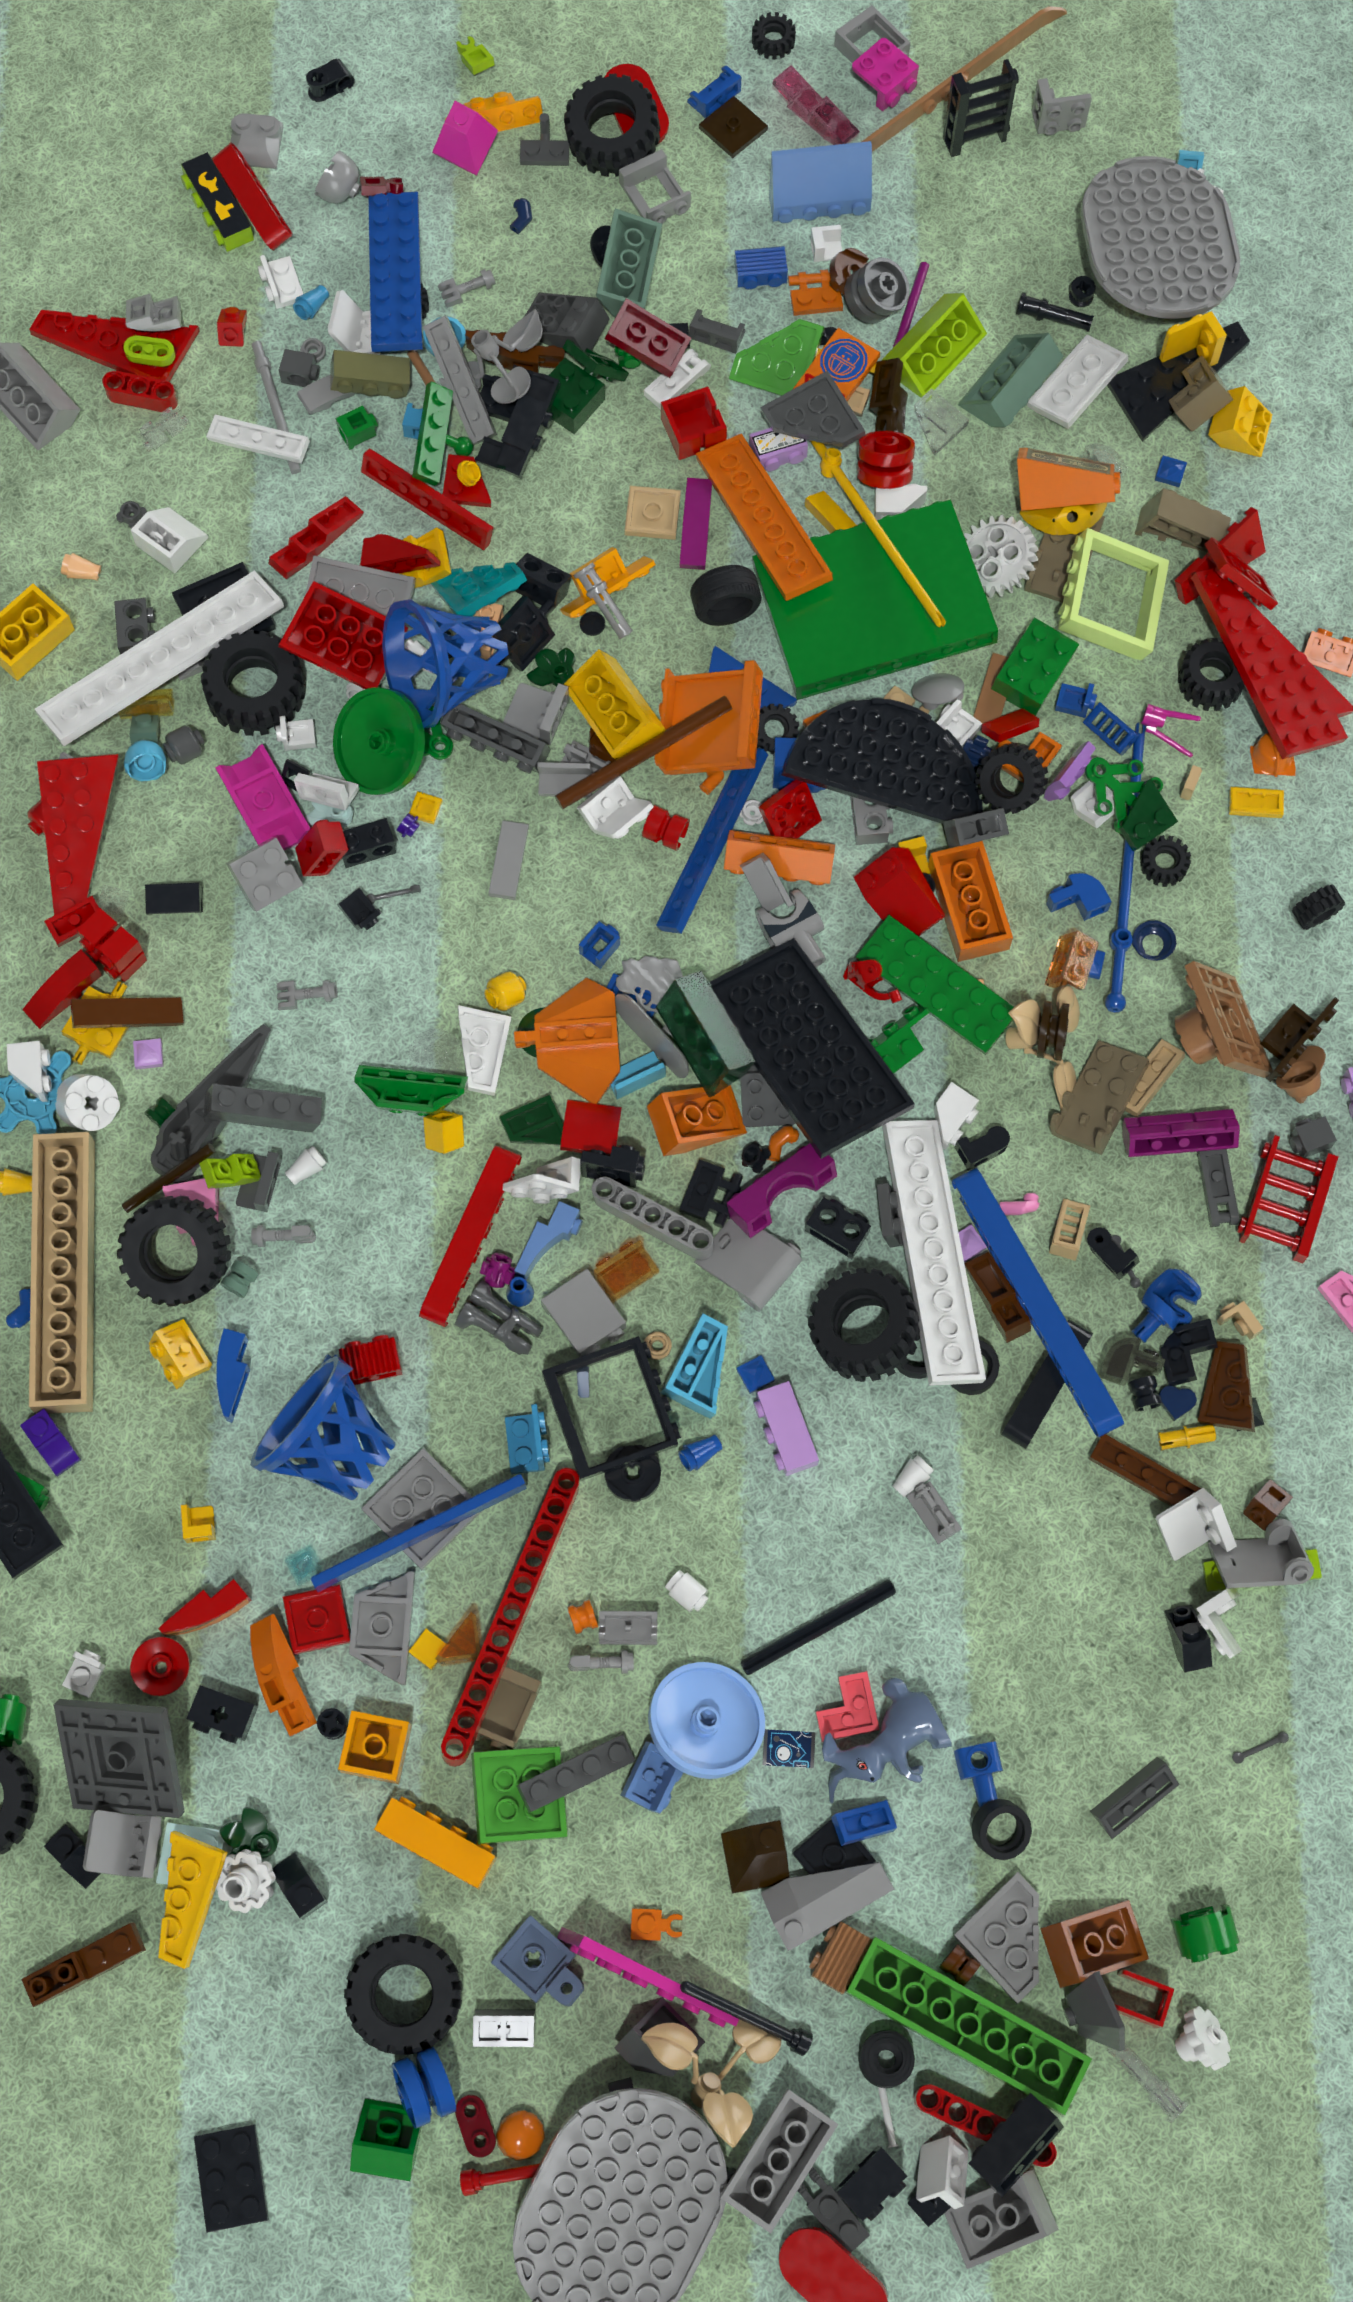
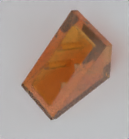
M470 1612L435 1658L438 1664L449 1666L476 1662L482 1647L478 1619L475 1614Z

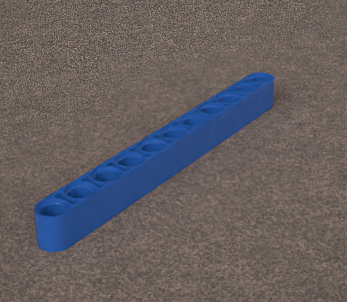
M974 1168L952 1179V1186L954 1189H958L961 1195L959 1199L995 1262L1016 1292L1018 1302L1029 1317L1034 1330L1094 1434L1099 1438L1124 1425L1117 1406L980 1171Z

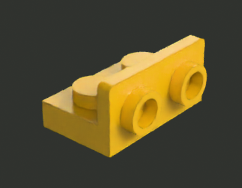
M184 1319L155 1331L149 1342L152 1356L159 1360L164 1368L163 1371L166 1379L172 1382L176 1389L181 1388L186 1380L210 1370L212 1366Z

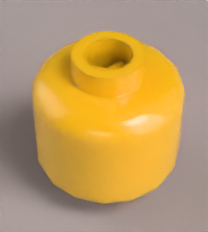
M504 972L487 982L484 992L485 998L493 1009L497 1008L500 1011H507L524 1001L526 984L522 977L516 976L512 972Z

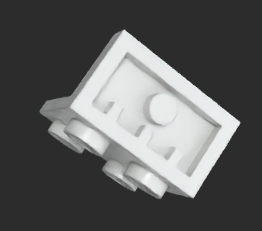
M1204 1488L1156 1516V1521L1166 1547L1174 1561L1209 1540L1214 1545L1219 1544L1227 1552L1237 1547L1221 1503Z
M1228 1588L1196 1608L1200 1613L1197 1615L1200 1624L1206 1631L1211 1630L1216 1638L1213 1641L1216 1648L1223 1656L1227 1654L1229 1658L1240 1653L1242 1649L1219 1615L1237 1605L1234 1599L1239 1597L1240 1594L1236 1588Z

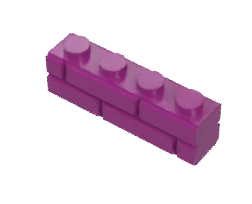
M1233 1109L1132 1117L1123 1119L1122 1137L1128 1157L1233 1149L1239 1146L1240 1125Z

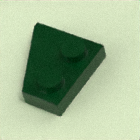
M567 339L563 346L566 352L585 366L584 371L593 377L600 375L611 382L614 379L624 382L629 374L614 360L588 348L584 352L571 340Z
M1152 779L1143 783V788L1138 798L1134 800L1129 809V815L1123 820L1119 828L1133 851L1138 850L1178 822Z
M550 1094L499 1116L510 1143L561 1145L563 1123Z

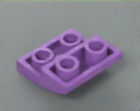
M1090 741L1081 744L1046 789L1044 799L1048 801L1061 800L1067 796L1071 790L1070 787L1083 775L1085 767L1092 759L1090 756L1096 747Z

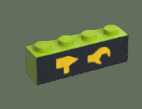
M204 153L182 163L183 175L180 176L186 190H192L193 194H191L196 208L201 207L203 209L202 217L207 227L212 226L215 230L212 233L218 246L223 244L228 252L253 241L251 226L209 153Z

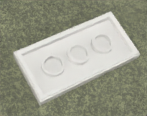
M1086 335L1043 383L1041 388L1028 400L1027 406L1036 413L1069 429L1128 362V355Z

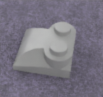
M245 113L236 115L231 121L232 135L230 142L239 149L250 167L277 169L284 128L283 123L275 117Z

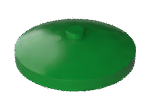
M368 688L355 694L343 706L334 728L333 751L342 776L346 781L358 784L360 792L370 795H388L401 790L413 779L423 759L425 734L421 717L413 703L400 692L388 688Z

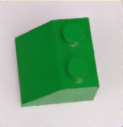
M365 2099L352 2143L350 2171L411 2181L422 2126L417 2129L413 2127L403 2105Z

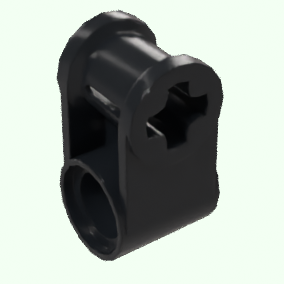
M333 59L307 73L306 81L310 86L308 89L309 98L315 102H322L338 93L344 92V89L347 87L348 89L352 88L355 82L354 76L342 60Z

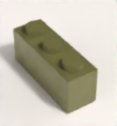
M342 350L333 351L330 363V390L341 393H361L367 396H389L394 399L407 396L410 386V358Z

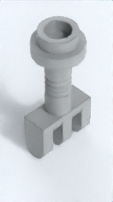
M480 270L481 276L457 286L454 278L441 282L438 288L440 292L443 291L441 296L443 300L446 299L444 302L446 307L463 303L461 295L470 290L472 291V289L474 290L484 285L487 290L491 289L492 285L496 284L491 270Z
M324 980L323 986L297 989L295 981L277 983V990H288L287 992L277 994V1000H288V1002L278 1003V1010L297 1009V1000L324 997L326 1002H332L338 996L336 983L330 982V980Z
M258 1225L257 1228H252L251 1240L253 1245L265 1247L266 1241L276 1240L313 1243L316 1240V1235L307 1225L292 1226L291 1230L277 1231L266 1230L265 1225Z
M621 1650L620 1656L600 1658L590 1657V1655L573 1656L568 1663V1668L571 1671L621 1668V1674H628V1671H633L634 1669L633 1653Z

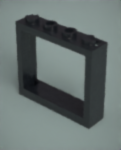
M639 1336L542 1370L545 1385L580 1482L678 1446L677 1439L681 1438L676 1422H670L667 1412L671 1411L669 1401L666 1395H660L657 1387L661 1385L658 1371L656 1368L651 1370L648 1359L652 1357L650 1349L646 1342L641 1343ZM633 1351L665 1441L589 1468L557 1378Z

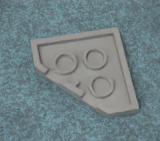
M1019 1872L1000 1888L953 1935L1016 2004L1039 1983V1894Z

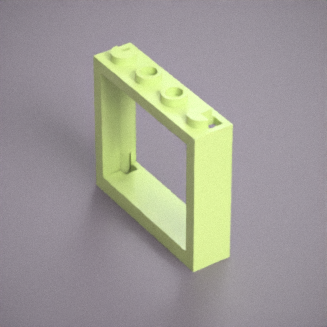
M1087 528L1079 536H1076L1075 543L1071 545L1073 553L1066 572L1069 574L1062 590L1064 600L1058 611L1060 615L1058 630L1130 658L1142 660L1153 652L1169 560ZM1091 550L1147 572L1135 637L1078 615Z

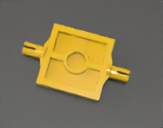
M117 981L111 994L102 993L88 986L81 999L121 998L128 986ZM71 1015L61 1032L62 1035L78 1044L79 1048L71 1060L82 1065L89 1052L100 1053L111 1058L129 1027L72 1028Z

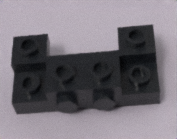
M527 370L531 378L529 390L523 397L518 399L501 439L502 442L484 436L478 456L475 457V461L497 471L501 470L520 479L530 457H533L534 452H538L542 446L543 437L541 435L544 428H549L552 422L553 413H551V406L561 385L558 379Z

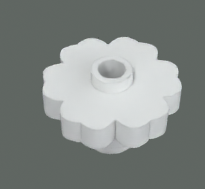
M244 1849L237 1855L230 1854L225 1859L216 1890L220 1900H229V1907L233 1911L247 1913L253 1908L259 1909L274 1894L270 1885L275 1881L276 1876L270 1862H261L262 1858L259 1852H251Z
M1200 2006L1189 2010L1184 2014V2019L1187 2023L1183 2026L1184 2032L1175 2040L1179 2056L1186 2062H1196L1199 2060L1206 2068L1211 2066L1214 2071L1226 2066L1230 2062L1227 2052L1231 2049L1226 2033L1220 2029L1218 2019L1210 2010H1203Z

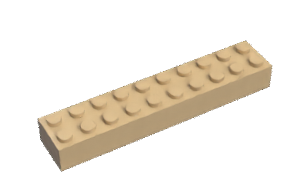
M89 1132L33 1134L29 1408L35 1414L42 1409H45L49 1414L93 1412L95 1141Z

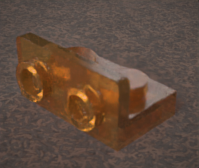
M1078 930L1060 936L1045 985L1057 988L1069 984L1078 990L1085 989L1098 948V941Z
M641 1240L633 1243V1241L628 1242L619 1249V1254L613 1258L605 1257L596 1264L597 1268L594 1270V1277L613 1303L659 1273L658 1268L644 1250Z

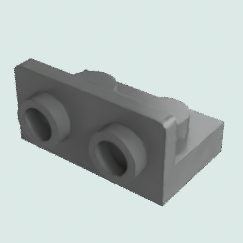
M888 1183L877 1185L882 1236L890 1248L903 1246L896 1192L892 1191Z

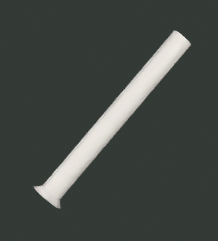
M878 2087L889 2143L888 2148L897 2147L886 2088Z

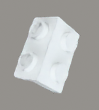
M959 699L952 705L948 704L943 709L940 715L941 718L936 722L944 730L948 729L958 740L962 748L967 739H973L982 728V723L962 709V702Z

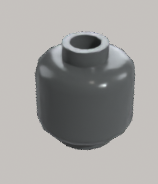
M183 725L168 733L165 737L166 742L163 743V747L172 762L177 761L183 765L202 754L201 745L204 744V740L197 729L192 731L189 726Z

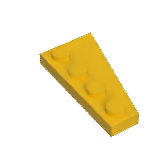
M172 1831L170 1833V1843H172L171 1856L168 1858L167 1871H169L168 1886L164 1893V1902H166L165 1917L162 1918L158 1958L186 1969L190 1966L228 1852L178 1831Z

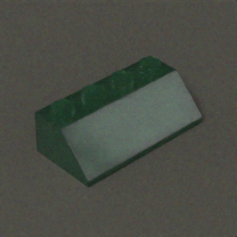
M702 971L675 979L656 1006V1009L708 1097H712L743 1077L755 1063V1059Z

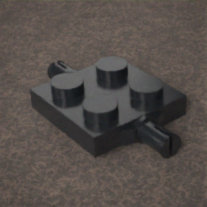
M522 596L498 622L501 631L494 635L493 638L507 643L508 655L497 665L502 666L509 659L516 669L524 671L533 661L536 654L550 642L555 633L550 628L546 616L556 606L552 600L547 599L540 608H537L529 597Z

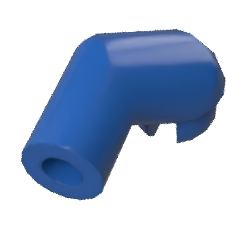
M31 1289L19 1291L20 1306L6 1317V1323L10 1328H21L30 1321Z

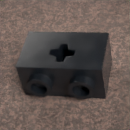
M200 1685L186 1719L194 1723L193 1729L209 1734L210 1729L221 1733L220 1739L236 1744L237 1739L246 1740L258 1707ZM224 1709V1713L228 1715L227 1720L221 1719L218 1723V1719L214 1717L215 1713H221Z

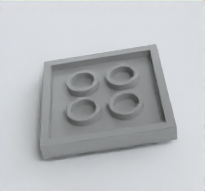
M423 1448L361 1509L391 1538L472 1498V1496ZM481 1512L403 1550V1552L423 1570Z

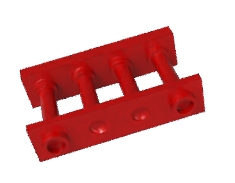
M1275 1135L1270 1143L1265 1142L1260 1158L1265 1160L1247 1217L1241 1218L1237 1228V1232L1241 1233L1239 1242L1245 1243L1250 1234L1290 1247V1251L1295 1252L1292 1260L1303 1264L1309 1256L1339 1156L1328 1153L1323 1161L1318 1160V1162L1277 1149L1280 1136ZM1273 1159L1313 1172V1176L1317 1177L1315 1186L1310 1185L1308 1187L1270 1174L1269 1171ZM1265 1184L1306 1197V1201L1310 1202L1308 1210L1300 1212L1262 1199ZM1260 1209L1298 1222V1226L1302 1227L1300 1236L1295 1235V1237L1254 1224L1257 1210Z

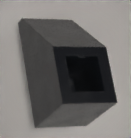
M1192 1604L1165 1610L1164 1614L1176 1658L1184 1673L1212 1667L1210 1637L1200 1624Z

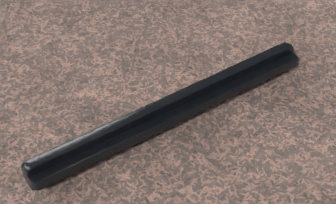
M890 1580L882 1582L741 1661L742 1669L747 1675L758 1671L893 1596L896 1593L894 1585Z

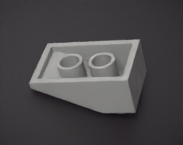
M1034 2169L1024 2172L1003 2198L990 2187L965 2198L963 2207L957 2209L951 2207L944 2213L967 2269L1047 2237L1059 2230Z

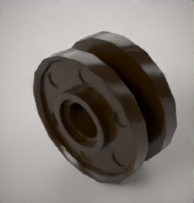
M1044 1002L1038 1033L1037 1058L1044 1059L1048 1047L1054 1048V1060L1062 1061L1068 1030L1070 1004L1063 1003L1059 1014L1054 1015L1052 1002Z

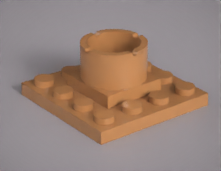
M1196 961L1185 965L1187 971L1186 981L1197 996L1195 999L1196 1006L1175 1017V1028L1177 1034L1181 1035L1180 1041L1189 1057L1199 1065L1217 1057L1224 1066L1262 1078L1268 1077L1273 1069L1264 1047L1260 1044V1037L1235 976Z

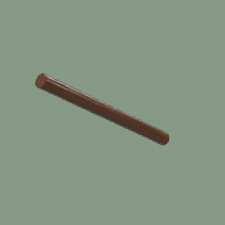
M726 696L719 698L555 795L557 803L562 810L714 721L732 710L729 700Z

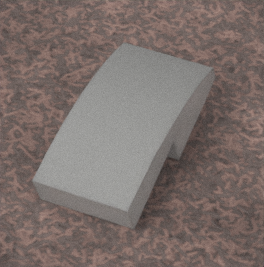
M330 375L307 385L297 392V396L309 415L329 409L333 402L355 395L352 392L341 393L330 390Z

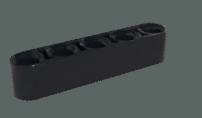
M1068 1319L1069 1326L1084 1350L1093 1332ZM1049 1354L1001 1434L1024 1449L1029 1445L1065 1383Z

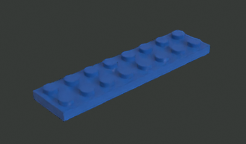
M418 192L386 193V195L381 193L375 196H368L372 352L423 350Z

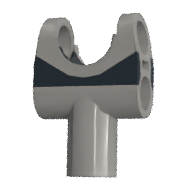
M795 889L789 892L790 900L796 910L788 918H776L770 912L767 913L763 907L755 911L764 937L772 949L794 938L815 968L825 962L824 954L812 937L824 930L823 922L811 902L800 890Z

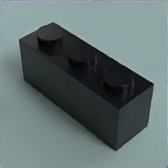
M1030 2093L1026 2098L1020 2099L1015 2104L1013 2113L1006 2121L1000 2122L994 2128L992 2137L987 2143L976 2148L971 2156L972 2160L968 2164L979 2177L1003 2198L1064 2126L1056 2115Z

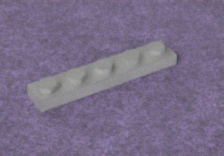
M443 316L423 326L448 389L453 390V401L473 445L483 442L484 436L491 438L497 435L448 317Z

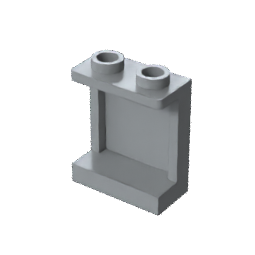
M588 1269L541 1299L543 1309L548 1315L550 1314L575 1349L578 1358L601 1350L600 1346L608 1340L610 1343H614L625 1334L623 1332L626 1329L625 1320Z

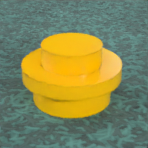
M473 461L460 462L457 468L458 479L467 487L474 486L481 477L480 469Z

